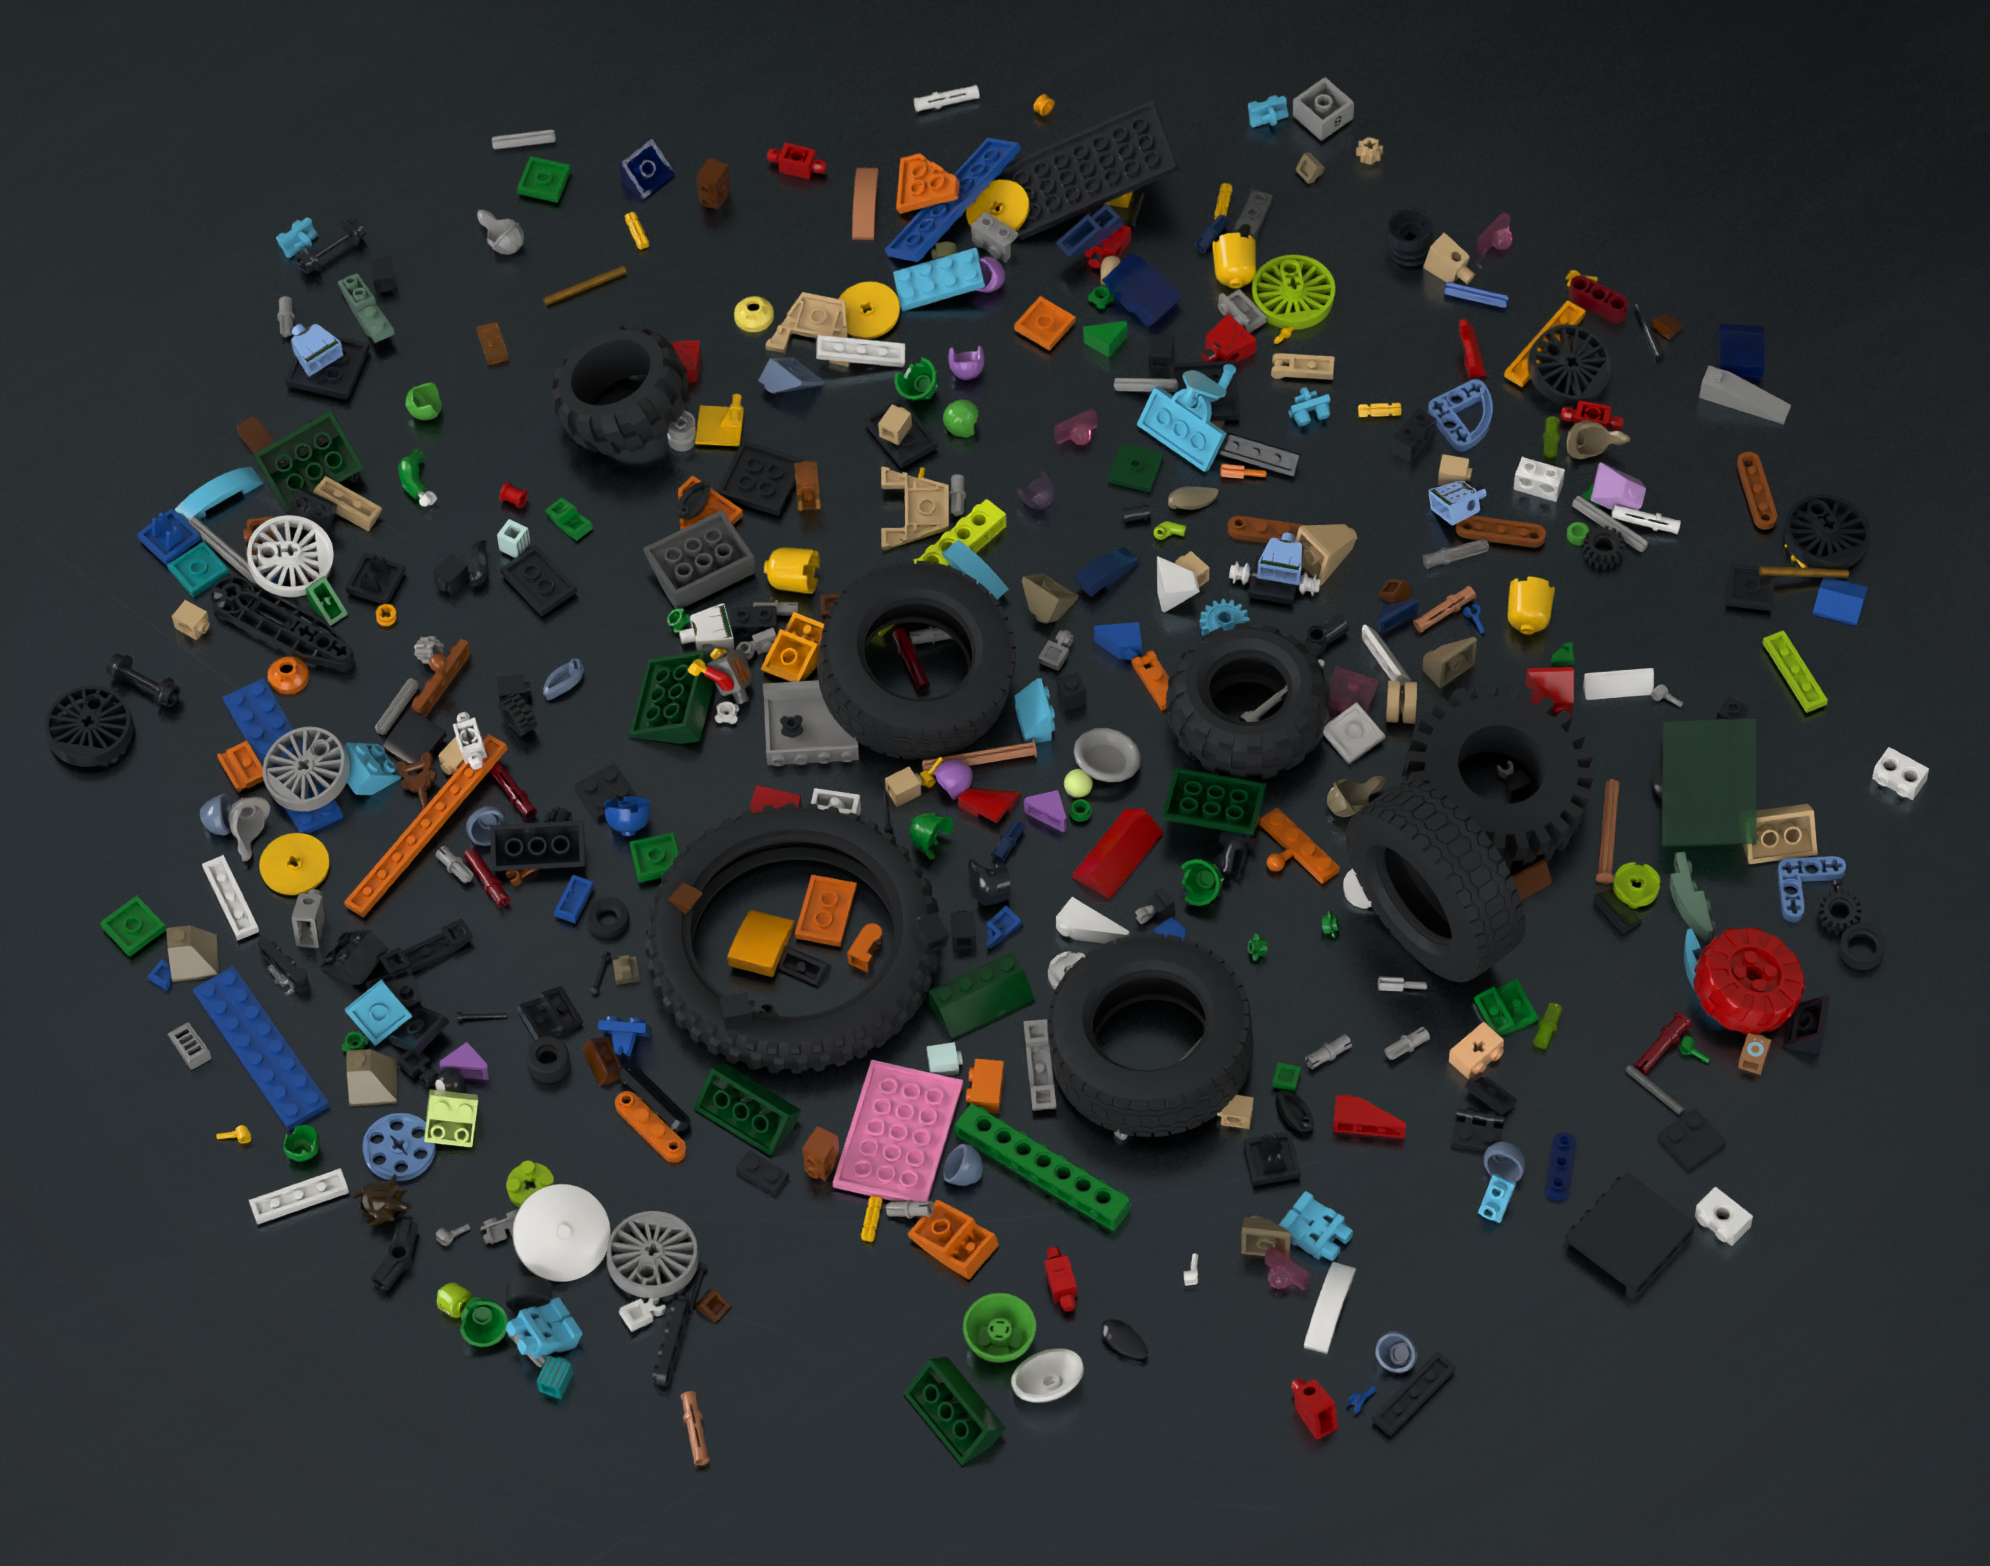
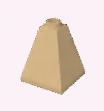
M1345 524L1306 525L1299 527L1295 542L1302 544L1301 569L1310 578L1317 574V579H1321V586L1354 547L1355 540L1357 539L1354 529L1348 528Z

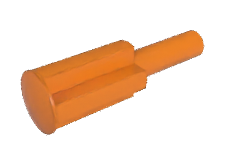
M1221 464L1220 476L1242 479L1244 475L1266 477V471L1244 469V465Z

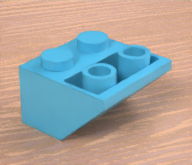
M1041 678L1036 679L1015 695V710L1024 743L1032 742V739H1034L1035 744L1051 741L1052 731H1055L1054 709L1052 705H1049L1048 701L1050 700L1049 690L1047 686L1043 687Z
M349 742L345 744L344 747L349 754L351 766L347 783L355 795H373L402 777L396 769V765L389 759L381 745ZM341 755L338 756V757L336 758V760H340V759H341Z

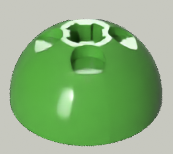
M994 1293L978 1299L970 1306L964 1317L963 1332L967 1344L976 1355L990 1362L1004 1363L1017 1359L1031 1346L1036 1332V1320L1031 1308L1020 1298L1005 1293Z

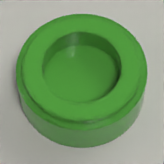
M1581 522L1572 523L1567 529L1568 541L1574 545H1583L1587 532L1590 533L1589 527Z

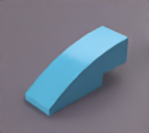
M957 540L942 553V556L952 568L962 571V576L966 573L976 579V584L980 582L989 590V594L992 593L996 599L1009 590L996 573L960 540Z

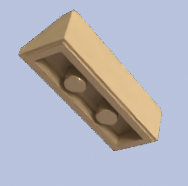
M326 476L313 491V493L336 503V514L366 531L372 528L382 511V507Z

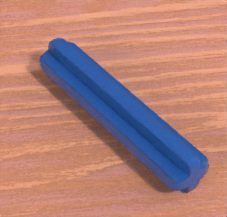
M1447 282L1444 289L1446 295L1506 308L1509 301L1508 295Z

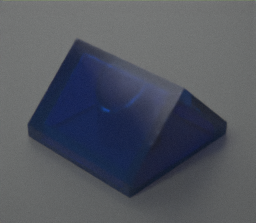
M649 139L619 163L621 182L642 199L675 175L653 139Z

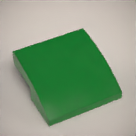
M1517 979L1498 989H1495L1493 986L1473 997L1488 1026L1499 1036L1524 1028L1539 1020Z

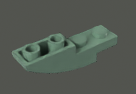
M357 273L338 281V285L348 305L368 337H371L376 343L395 334L393 327L377 306L374 296Z
M1685 852L1675 853V874H1671L1669 883L1673 900L1688 926L1704 942L1709 943L1712 939V933L1716 932L1715 921L1710 919L1709 913H1711L1710 900L1705 899L1704 891H1697L1695 880H1691L1692 864L1690 860L1686 859Z

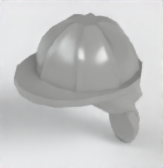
M478 211V220L483 226L487 227V242L493 250L501 254H512L519 250L524 241V233L518 222L513 219L497 220L488 211Z
M262 797L241 798L232 804L228 815L230 829L238 840V852L244 862L251 858L252 849L250 843L263 830L265 820L270 811L268 801Z

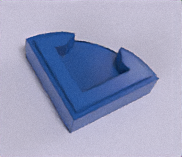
M161 959L148 975V979L168 991L172 983L171 970L167 962Z

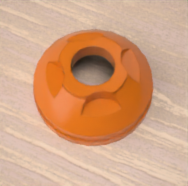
M286 656L279 658L271 664L268 670L269 685L280 694H295L301 691L309 681V670L306 664L297 657ZM284 665L293 666V670L289 673H282L280 671Z

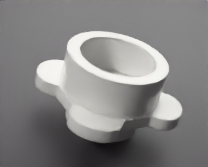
M726 701L716 706L718 713L715 716V721L717 723L729 722L734 724L737 722L736 713L739 711L737 704Z

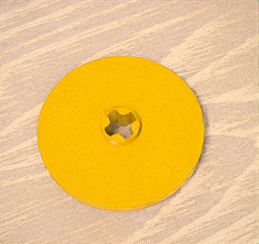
M992 181L976 198L975 202L966 209L968 223L971 226L986 212L1016 231L1028 216L1030 208L1029 198L1025 190L1013 181ZM1000 206V210L996 212V207Z
M878 282L859 283L848 288L839 297V300L845 301L847 335L856 339L880 337L887 333L899 318V300L894 291L884 284Z
M291 833L276 838L264 849L259 867L264 882L272 890L285 895H299L307 893L322 883L328 873L330 862L325 846L318 839L308 834ZM295 861L298 866L294 867L291 865V862Z

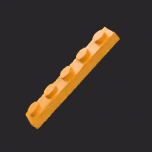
M1567 300L1505 370L1504 377L1523 387L1530 379L1527 361L1530 349L1535 341L1552 327L1567 324L1577 326L1585 317L1586 311ZM1558 334V335H1555L1556 338H1557V339L1559 340V342L1561 343L1559 334Z

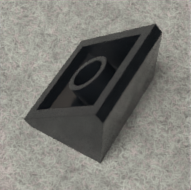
M1828 995L1799 1003L1795 1012L1787 1020L1783 1043L1785 1048L1820 1054L1830 1000Z

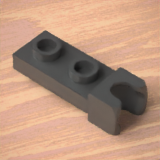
M1252 190L1243 212L1237 220L1234 233H1240L1241 236H1252L1256 241L1259 230L1272 203L1273 195Z

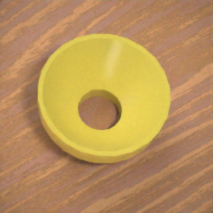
M751 296L737 304L734 319L742 330L760 332L772 324L774 311L772 305L766 299ZM750 304H757L760 306V308L756 311H750L747 309V307Z

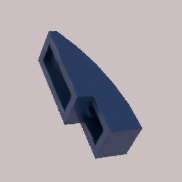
M1105 204L1092 217L1089 214L1086 215L1061 237L1056 244L1069 258H1072L1104 241L1120 229L1124 223L1120 216L1108 204Z
M1125 547L1115 549L1100 556L1076 573V584L1092 597L1104 586L1107 589L1139 564L1140 560Z

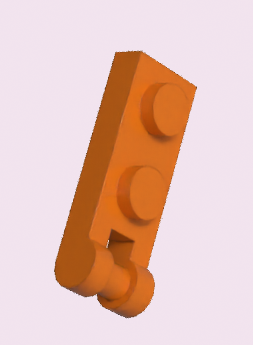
M1150 650L1145 653V656L1132 658L1131 662L1134 669L1161 711L1167 709L1166 693L1169 676L1158 661L1155 652ZM1147 664L1151 665V667L1148 669H1145L1144 665Z

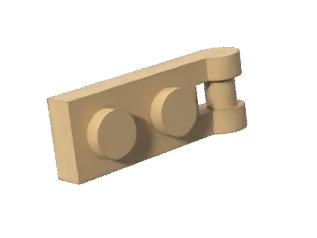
M1283 353L1273 355L1272 363L1274 367L1272 368L1271 376L1275 379L1297 377L1333 380V356Z

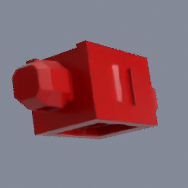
M784 143L781 151L780 149H769L767 154L769 161L778 163L779 172L810 179L813 171L815 173H825L827 169V162L821 159L816 160V151L814 149Z
M1580 400L1578 401L1577 410L1572 407H1564L1561 412V419L1568 422L1574 421V425L1583 420H1589L1602 424L1607 430L1608 428H1611V430H1622L1624 423L1622 417L1610 416L1612 406Z
M1056 1246L1049 1248L1047 1251L1048 1260L1044 1261L1054 1302H1060L1063 1310L1066 1312L1074 1310L1076 1306L1074 1298L1078 1297L1068 1255L1062 1256L1060 1249Z

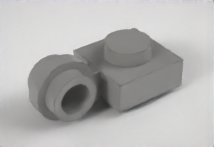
M773 628L753 635V641L741 642L736 649L743 647L746 659L749 660L753 657L755 650L758 654L769 652L776 638V633Z
M1060 630L1055 639L1056 643L1048 640L1038 657V662L1059 671L1069 655L1068 648L1074 639L1071 632Z

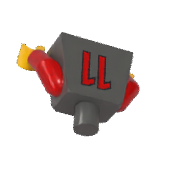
M743 647L728 653L724 648H715L710 654L713 661L707 663L708 667L705 666L701 659H696L688 668V672L693 676H699L703 672L705 677L714 680L722 696L732 693L737 705L749 701L745 688L753 683V678Z

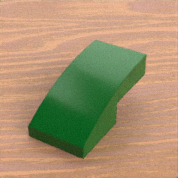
M562 497L545 510L553 522L576 541L593 529L591 521L577 513L575 506Z

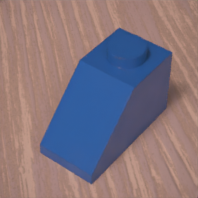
M1139 622L1094 626V642L1118 659L1131 660L1137 656L1142 657Z

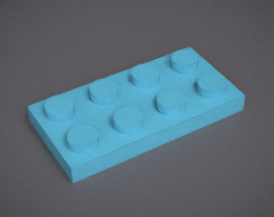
M977 248L893 272L902 311L986 287Z

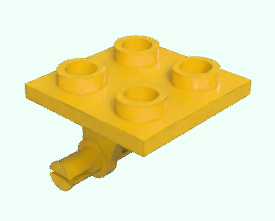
M734 394L732 396V404L729 407L700 405L696 444L740 446L744 408L741 406V395Z

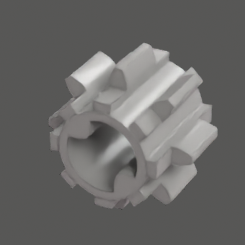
M436 636L421 637L414 646V654L419 660H422L423 664H429V660L434 654L444 655V645L440 643V640H437Z

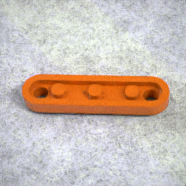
M624 1091L617 1095L615 1099L616 1111L661 1156L672 1163L680 1162L685 1158V1142L635 1093ZM625 1100H630L627 1104L623 1103ZM671 1146H677V1147H678V1148L675 1149V1150L670 1149Z

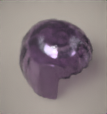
M1041 471V476L1031 482L1024 490L1021 488L1017 489L1021 500L1035 510L1048 508L1056 498L1055 484L1044 471Z

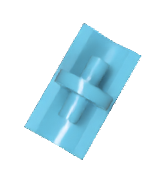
M1274 95L1265 102L1259 103L1254 101L1249 103L1250 125L1256 127L1270 123L1273 126L1277 124V120L1289 117L1285 96L1278 97Z
M307 217L303 221L297 220L294 222L292 230L287 234H279L276 239L286 257L291 258L303 246H307L310 249L312 247L311 241L318 236V233L312 225V220Z
M1304 387L1300 389L1301 395L1295 397V402L1299 404L1292 405L1291 410L1288 411L1290 418L1294 417L1300 427L1311 422L1308 413L1311 411H1315L1318 420L1328 418L1330 416L1328 404L1331 399L1329 394L1315 398L1317 397V392H1309Z
M1494 1173L1478 1213L1487 1219L1500 1223L1516 1183Z

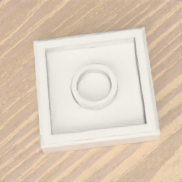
M1357 702L1330 721L1323 731V735L1349 765L1385 739V734Z

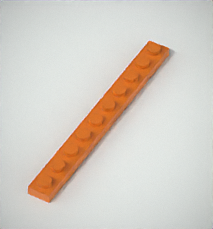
M490 734L485 737L483 741L487 757L483 758V767L474 770L471 768L470 763L465 764V762L460 766L344 901L347 908L364 918L508 750L505 743Z

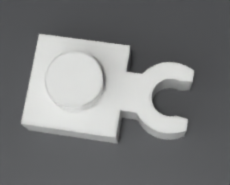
M650 1298L648 1303L645 1304L642 1299H639L621 1307L619 1314L629 1329L634 1331L652 1323L653 1316L663 1315L666 1306H654L659 1303V1298Z

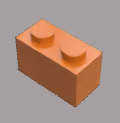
M975 1059L974 1068L970 1067L969 1082H972V1088H967V1103H972L977 1107L981 1106L990 1114H999L1004 1078V1061Z

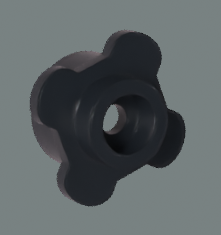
M795 715L794 717L783 716L780 719V723L783 726L781 734L790 738L801 735L804 732L803 727H801L803 718L800 715Z

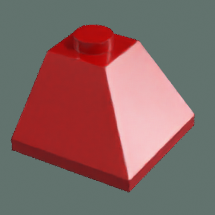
M1527 668L1525 687L1533 689L1530 701L1538 706L1546 695L1555 701L1551 716H1557L1564 709L1572 715L1574 706V668Z

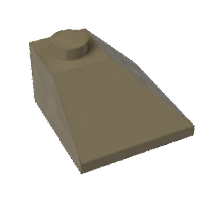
M1044 573L1023 576L1022 578L1029 610L1036 615V619L1040 622L1047 624L1058 621L1079 597V595Z
M1471 637L1429 651L1423 658L1422 671L1439 688L1443 687L1475 665L1477 639Z
M190 925L167 928V948L172 982L213 978L219 974L217 934Z
M373 1050L347 1051L349 1105L398 1104L397 1059Z
M1260 1216L1244 1217L1241 1254L1289 1259L1291 1232Z

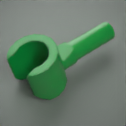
M1684 1036L1679 1047L1680 1052L1685 1055H1695L1708 1063L1710 1058L1694 1048L1695 1040Z

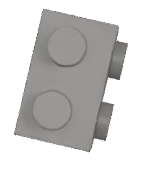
M984 212L971 225L972 241L977 247H982L990 252L994 258L1007 262L1011 258L1010 244L1018 237V233Z
M1240 289L1228 297L1224 293L1219 295L1218 308L1224 316L1229 314L1249 333L1267 322V316Z

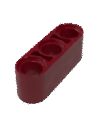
M1582 275L1574 276L1571 279L1569 299L1573 303L1613 323H1621L1626 319L1628 307L1626 297Z

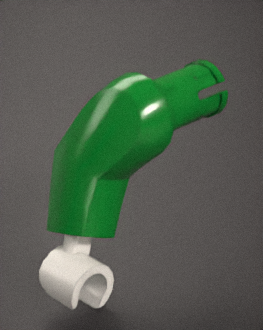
M414 449L409 457H403L399 463L398 471L402 487L414 499H419L421 506L432 505L437 500V497L433 492L427 491V487L419 478V464L425 459V455L422 451L417 454L419 449Z

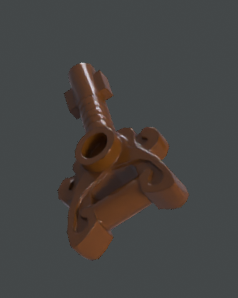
M425 752L419 761L408 765L404 762H397L396 764L399 773L405 778L402 780L401 786L405 790L410 789L411 792L418 793L421 805L419 813L429 804L427 790L432 785L431 781H435L437 778V774L432 770L433 757L429 752ZM423 769V771L416 776L410 775V773Z

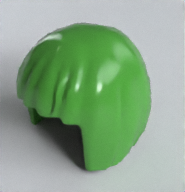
M432 382L413 387L408 392L405 405L414 418L430 420L439 415L442 404L436 384Z
M964 399L956 400L945 409L943 423L946 429L953 435L968 438L975 434L974 423L977 422L979 412L976 405L971 401Z

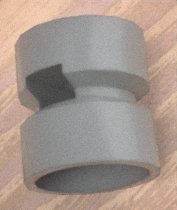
M684 410L677 423L671 422L668 426V444L677 451L691 449L695 445L696 440L695 418L690 412Z

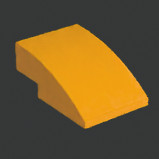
M793 612L785 630L780 629L760 669L789 682L805 681L817 667L818 651L824 624Z
M750 910L743 920L728 953V966L773 977L784 948L788 945L795 921Z

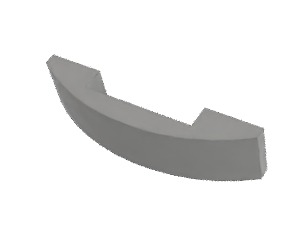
M1047 1019L1024 1021L1032 1110L1055 1109L1056 1098L1048 1042Z

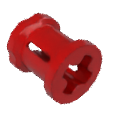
M506 482L500 490L499 499L503 502L509 501L520 509L525 505L529 493L526 489L520 490L513 487L510 482Z

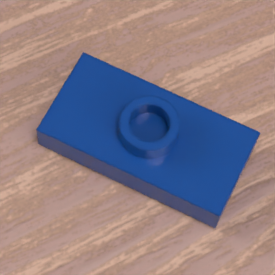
M572 875L554 910V916L576 924L595 886L594 882Z

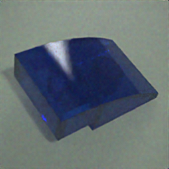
M1130 253L1102 279L1104 284L1128 312L1134 311L1146 327L1154 324L1183 297L1163 275L1134 253Z
M1719 324V369L1731 372L1736 376L1763 377L1765 368L1763 326Z

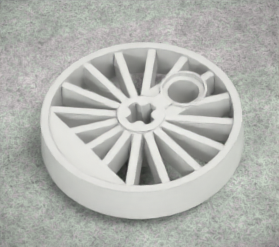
M292 515L275 517L261 524L249 540L247 548L249 570L254 580L263 589L272 594L282 597L303 596L307 594L305 588L323 576L327 579L333 563V546L326 532L313 521ZM285 527L286 541L283 540L277 528ZM289 527L297 528L293 541H291ZM302 529L308 531L309 533L298 543ZM271 531L277 542L267 536L266 533ZM315 537V542L307 545ZM260 539L264 543L258 544L257 541ZM252 551L258 552V555H252ZM264 555H270V556H272V557H271V558H265V557H263V556H264ZM288 569L291 587L282 586ZM269 570H272L266 577H263L261 575ZM282 571L278 584L271 582ZM294 571L300 579L302 586H296ZM304 573L311 577L314 581L309 583Z

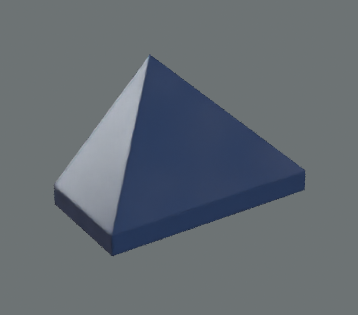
M1415 598L1383 605L1378 619V633L1381 635L1418 613V600Z

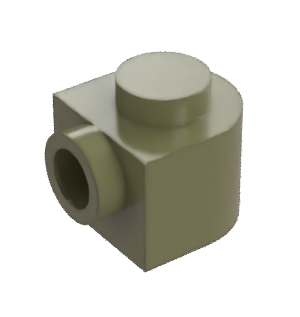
M948 241L935 243V249H931L932 260L958 253L957 246Z

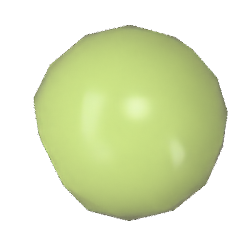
M1081 769L1070 771L1064 780L1066 792L1075 798L1088 795L1093 785L1091 776Z

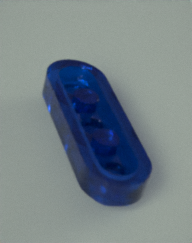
M1567 1132L1556 1134L1552 1140L1545 1191L1554 1200L1566 1198L1570 1190L1576 1139ZM1567 1141L1568 1144L1563 1145L1560 1142ZM1558 1162H1563V1163H1565V1165H1564V1166H1560V1165H1558L1557 1163H1558ZM1560 1183L1562 1186L1556 1187L1554 1184Z

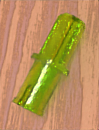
M1553 416L1546 418V428L1543 434V440L1545 441L1544 455H1547V458L1557 455V445L1560 441V434L1558 433L1560 420Z
M1550 1003L1543 1020L1539 1021L1540 1028L1533 1040V1044L1539 1048L1546 1049L1552 1033L1557 1030L1556 1024L1562 1012V1006L1558 1005V1003Z

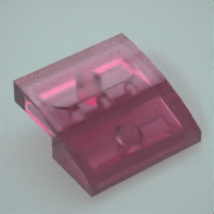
M1336 666L1329 682V715L1337 717L1356 702L1368 714L1370 703L1379 687V681Z

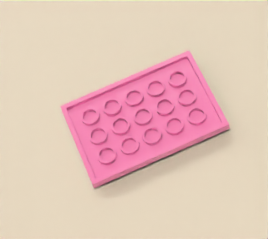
M871 1060L833 1180V1187L881 1197L882 1199L895 1202H906L909 1199H912L914 1202H927L962 1092L963 1080Z

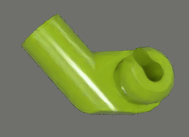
M1165 521L1154 529L1153 534L1159 540L1165 539L1172 534L1184 537L1187 526Z

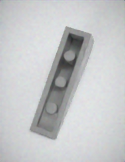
M1708 366L1701 383L1699 398L1777 423H1785L1791 408L1790 404L1731 372Z

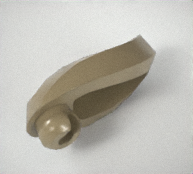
M1198 486L1181 487L1169 495L1168 505L1172 509H1200L1211 504L1217 498L1218 489Z

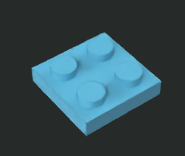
M382 979L345 1008V1012L375 1046L412 1017L408 1009Z

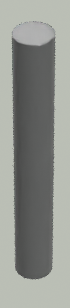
M1630 1064L1625 1071L1679 1116L1683 1114L1686 1108L1635 1066Z

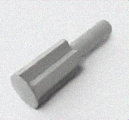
M1379 976L1378 990L1403 992V988H1427L1426 982L1404 981L1403 977Z

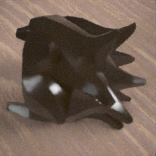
M396 1174L389 1181L369 1183L353 1195L354 1199L361 1197L359 1210L372 1217L366 1222L367 1226L380 1224L385 1221L393 1222L395 1220L394 1214L397 1211H405L411 1208L410 1205L400 1201L407 1190L398 1191L399 1185H396Z

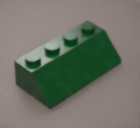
M1012 951L929 990V1005L951 1041L1035 1001L1025 972Z
M726 1063L710 1069L694 1106V1109L770 1156L776 1152L792 1132L801 1112V1109Z
M948 1357L929 1359L903 1392L961 1465L966 1464L992 1446L1006 1429Z

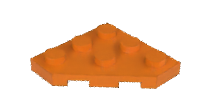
M920 153L900 158L896 209L901 214L956 200L959 197L960 182L954 175L947 173L942 167L934 162H930Z
M692 475L678 489V500L688 488L701 481ZM710 488V498L705 509L695 518L690 520L680 519V529L682 530L721 510L731 524L734 525L743 516V510Z

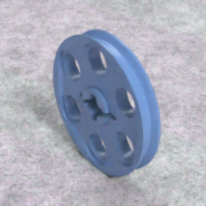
M407 1113L386 1115L374 1122L367 1130L363 1140L364 1158L370 1170L386 1180H391L393 1175L396 1174V1181L409 1180L422 1174L433 1161L436 1149L435 1143L424 1142L425 1135L421 1138H414L412 1133L417 1129L425 1131L426 1122L415 1115ZM394 1122H401L403 1124L402 1129L398 1131L392 1130L390 1126ZM375 1135L384 1137V1140L379 1144L371 1142V1138ZM394 1141L399 1146L403 1145L404 1153L399 1148L395 1149ZM419 1150H424L428 1154L424 1159H417L414 1156L415 1153ZM377 1156H384L386 1158V1161L381 1165L373 1163L374 1158ZM398 1164H406L408 1169L405 1172L399 1173L395 1170Z

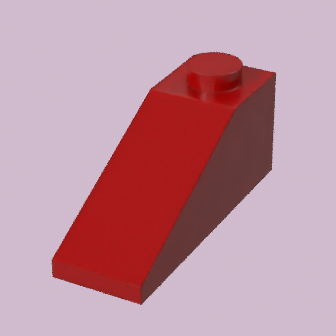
M1349 1094L1336 1095L1333 1132L1405 1139V1122L1360 1097H1354Z

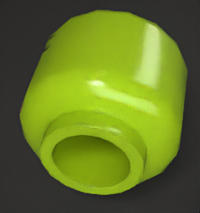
M450 1282L439 1289L437 1293V1306L449 1316L459 1318L465 1305L473 1298L472 1293L460 1284Z

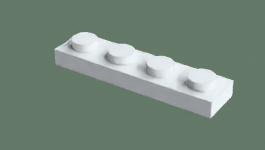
M818 335L816 359L903 367L905 364V344Z
M224 855L203 863V870L237 941L259 932L258 926Z
M340 1168L249 1200L255 1220L257 1224L347 1194L349 1190Z

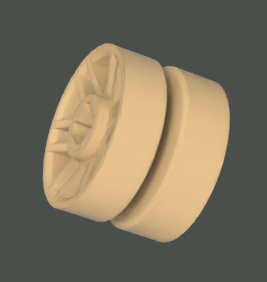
M1388 681L1386 722L1398 723L1400 713H1402L1403 723L1415 724L1417 682L1406 681L1404 689L1401 691L1400 681Z

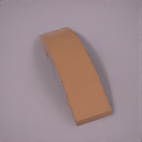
M857 168L852 239L874 240L878 168Z

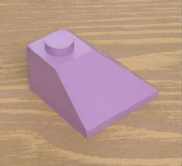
M1600 463L1590 500L1610 510H1613L1614 505L1639 510L1643 504L1646 487L1639 479Z

